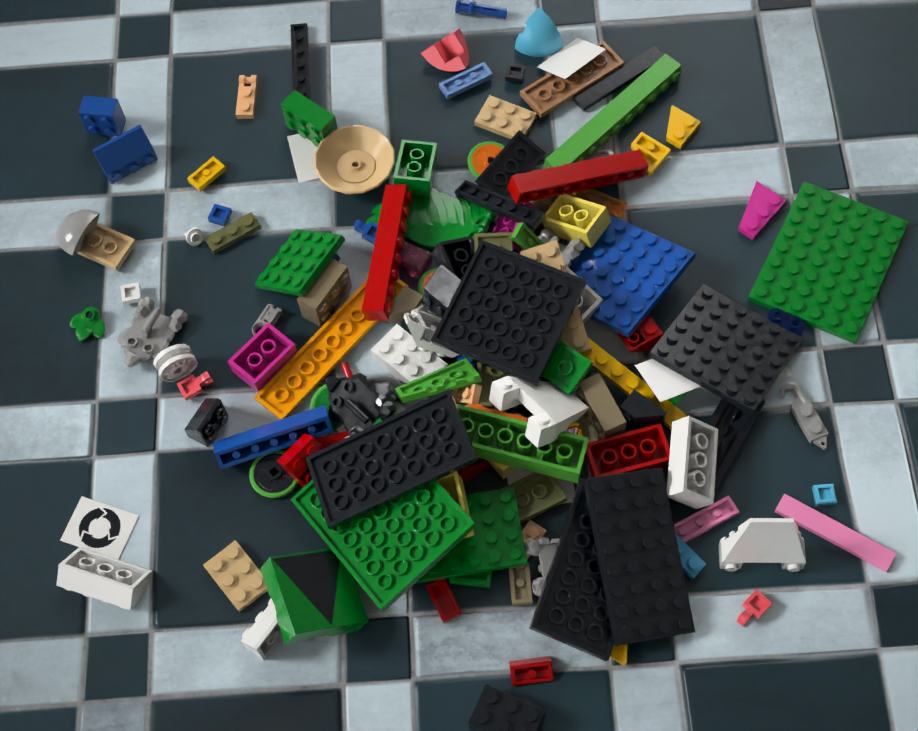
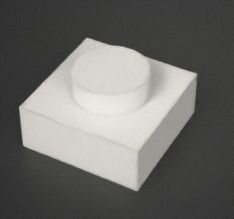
M139 282L120 286L124 305L138 303L142 299Z

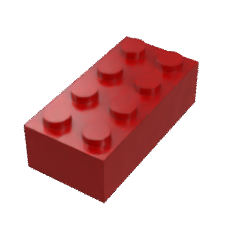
M661 423L588 442L585 459L591 477L656 468L665 470L669 468L670 448Z

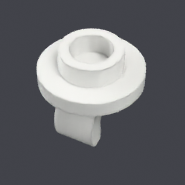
M196 227L184 233L186 241L192 246L201 244L204 239V233Z

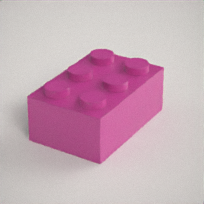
M268 322L228 360V363L233 373L259 393L298 351L296 345Z

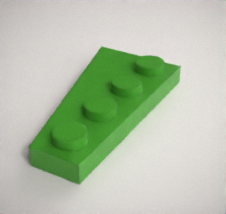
M464 358L399 386L395 390L404 404L442 393L448 389L454 390L479 383L482 380L480 374L467 358Z

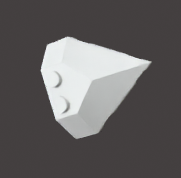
M420 306L412 310L411 313L407 312L404 314L405 322L418 349L424 352H435L440 357L448 356L453 358L459 355L431 342L442 318L430 307Z

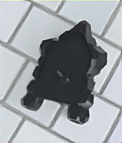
M362 373L352 375L351 379L349 377L336 378L332 376L325 378L331 402L328 414L332 421L345 425L344 428L349 432V436L370 427L380 416L387 419L396 413L395 404L388 401L386 396L375 391L368 383L367 377Z

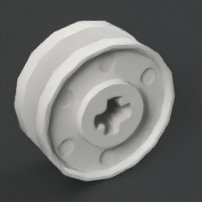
M176 344L170 346L155 357L153 364L156 370L159 371L158 374L162 381H178L187 377L195 370L198 362L195 356L192 355L193 352L189 345Z

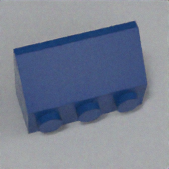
M141 125L93 149L102 171L111 184L158 160L154 148Z

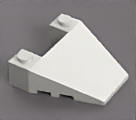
M506 376L493 381L491 385L489 401L499 411L523 404L534 415L528 418L525 436L537 448L554 442L562 431L565 432L568 429V425L576 422L588 411V407L575 394L570 396L551 382L540 381L536 387L520 378Z
M750 518L738 526L736 533L731 531L729 538H721L718 545L720 569H725L729 572L741 569L743 563H781L782 569H788L790 572L800 571L806 564L804 538L801 537V532L798 531L794 518Z

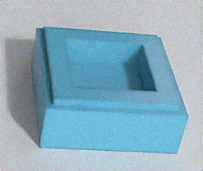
M833 484L813 485L812 491L815 506L836 505L837 499Z

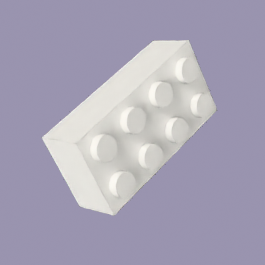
M398 324L371 349L373 360L403 384L448 366L445 361L432 351L424 352L418 349L412 335ZM432 395V396H429V397L422 398V400L425 401V400H427V399H429V398H431V397H433V396H436V395Z
M691 416L672 422L667 480L668 498L695 509L713 504L718 442L717 428Z

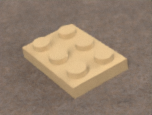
M489 95L476 117L474 125L512 139L519 130L527 136L537 118V113Z
M97 223L96 229L84 236L81 249L77 254L118 271L135 246L136 240Z
M236 540L203 564L204 568L239 613L268 591L261 571Z

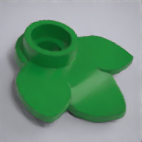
M93 306L85 308L82 313L76 314L70 321L69 326L76 328V336L80 342L86 340L91 334L100 339L104 335L105 324L100 319L99 310ZM92 312L93 316L88 318V314Z

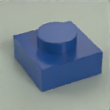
M214 204L208 216V221L225 227L232 214V209Z

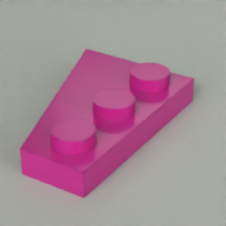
M756 181L738 231L754 240L783 208L787 200Z

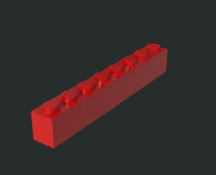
M639 149L586 161L582 160L571 164L567 163L556 167H548L542 170H533L522 174L518 173L511 176L507 188L517 205L643 178L649 165Z
M407 184L385 186L362 306V313L367 321H389L390 313L393 311L392 300L396 295L395 283L399 278L398 267L402 262L401 250L404 248V233L407 232L406 222L407 218L410 217L409 206L410 202L413 201V194Z

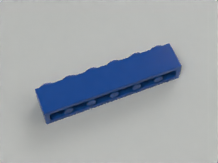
M323 405L213 442L214 454L220 469L290 447L304 433L314 438L332 433L333 428L326 406Z

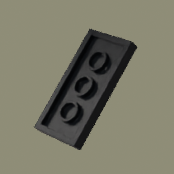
M519 130L475 182L479 186L509 198L511 194L507 187L511 176L518 173L531 172L546 153Z

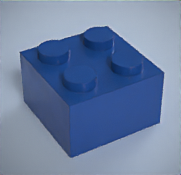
M83 96L78 114L89 134L113 137L123 133L126 117L118 99Z

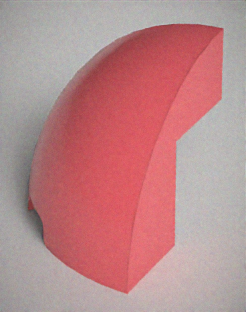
M460 28L421 53L432 66L443 71H460L465 69L469 63L468 47Z

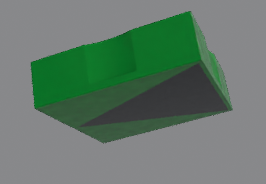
M330 548L269 557L260 568L269 596L276 609V618L285 645L310 641L321 636H336L357 632L369 621L352 574Z

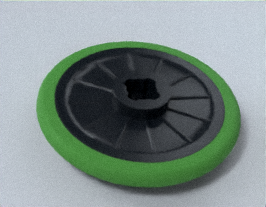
M278 450L257 457L253 462L249 474L250 482L254 490L260 495L268 498H279L289 494L297 486L298 482L277 462L286 451ZM275 471L278 472L277 475H275V476L271 475V474H273Z

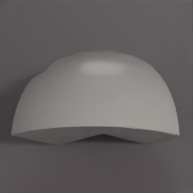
M79 210L66 216L59 224L55 233L57 244L72 256L78 253L84 236L96 229L100 213L92 210Z

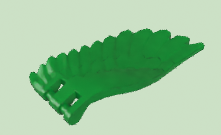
M432 187L430 197L413 195V201L410 202L409 206L410 217L407 218L406 222L407 232L404 233V236L419 247L434 250L438 242L471 236L474 241V234L487 233L489 224L493 222L498 214L473 203L469 204L465 200L459 201L456 197L450 198L446 193H439ZM382 203L373 208L372 214L374 215L366 221L367 225L371 221L378 224Z

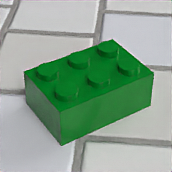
M296 90L281 103L285 125L290 130L297 131L302 138L311 140L316 147L319 146L320 142L327 135L338 129L335 115Z
M402 139L393 176V185L407 184L413 195L430 197L437 163V143Z

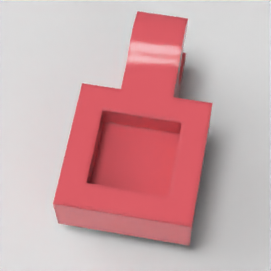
M204 372L197 378L192 374L176 384L185 400L188 401L202 393L201 387L212 384L213 380L208 372Z
M756 589L743 602L742 606L746 610L739 615L736 621L743 627L752 616L758 620L773 603Z

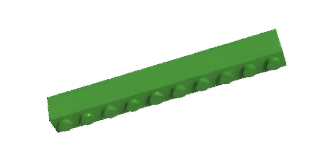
M664 54L545 159V169L567 163H576L586 160L589 156H593L601 145H605L610 137L618 134L625 124H629L637 113H641L647 104L654 102L661 92H665L673 81L676 82L680 78L681 64L669 55Z

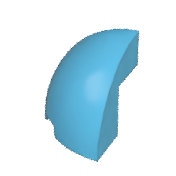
M540 7L525 22L527 26L522 33L518 34L515 43L517 51L533 57L553 55L563 48V42L558 29Z

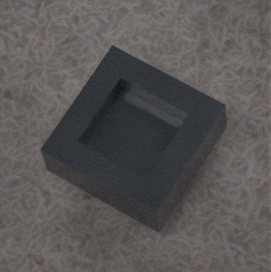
M508 63L505 81L522 84L525 65Z

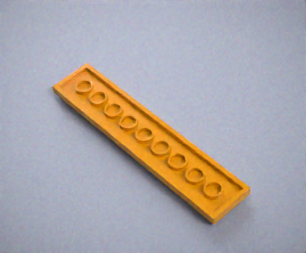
M399 279L395 283L396 295L393 297V300L404 286L408 287ZM367 280L254 397L256 402L279 420L289 417L379 322L367 321L362 313Z

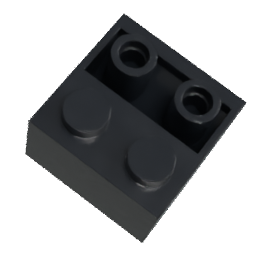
M218 398L204 399L184 429L189 438L206 447L215 441L218 435L217 432L228 420V413L222 401Z

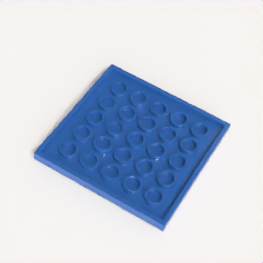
M609 214L611 219L609 226L592 248L585 246V249L578 253V257L575 260H570L571 266L569 269L578 277L587 280V285L603 299L590 319L629 338L696 256L694 252Z

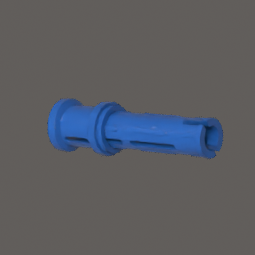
M464 0L456 1L455 13H469L470 16L480 14L504 19L507 16V8L477 4L474 0H471V2Z

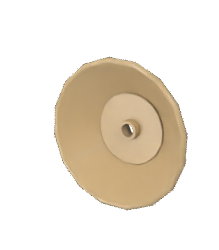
M364 125L345 126L332 131L320 142L314 154V169L320 181L331 190L344 194H362L378 188L389 178L395 165V150L388 137L377 129Z

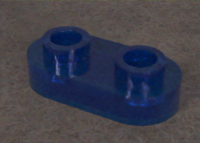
M772 309L767 315L769 321L780 325V327L792 333L800 335L804 330V321L800 317L784 310ZM778 315L780 319H776L774 316Z

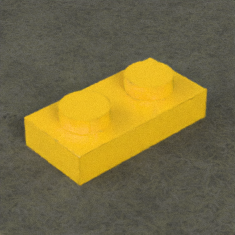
M213 156L191 174L187 180L201 192L224 173L226 167Z

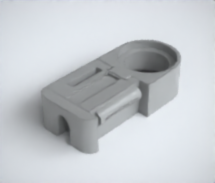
M268 304L252 327L253 336L256 334L257 329L264 327L268 322L274 327L280 315L283 316L282 310L278 307L275 309L274 305Z

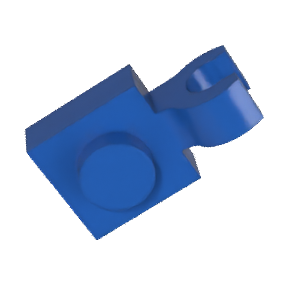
M357 219L354 224V230L363 233L362 239L374 244L378 224L371 221L367 225Z

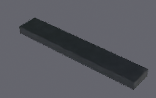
M307 23L291 24L293 91L296 90L311 100Z
M656 46L651 47L573 96V101L584 112L641 76L664 54Z
M467 180L454 192L461 199L517 223L524 222L527 227L534 230L546 218V214L523 203L516 205L513 199Z

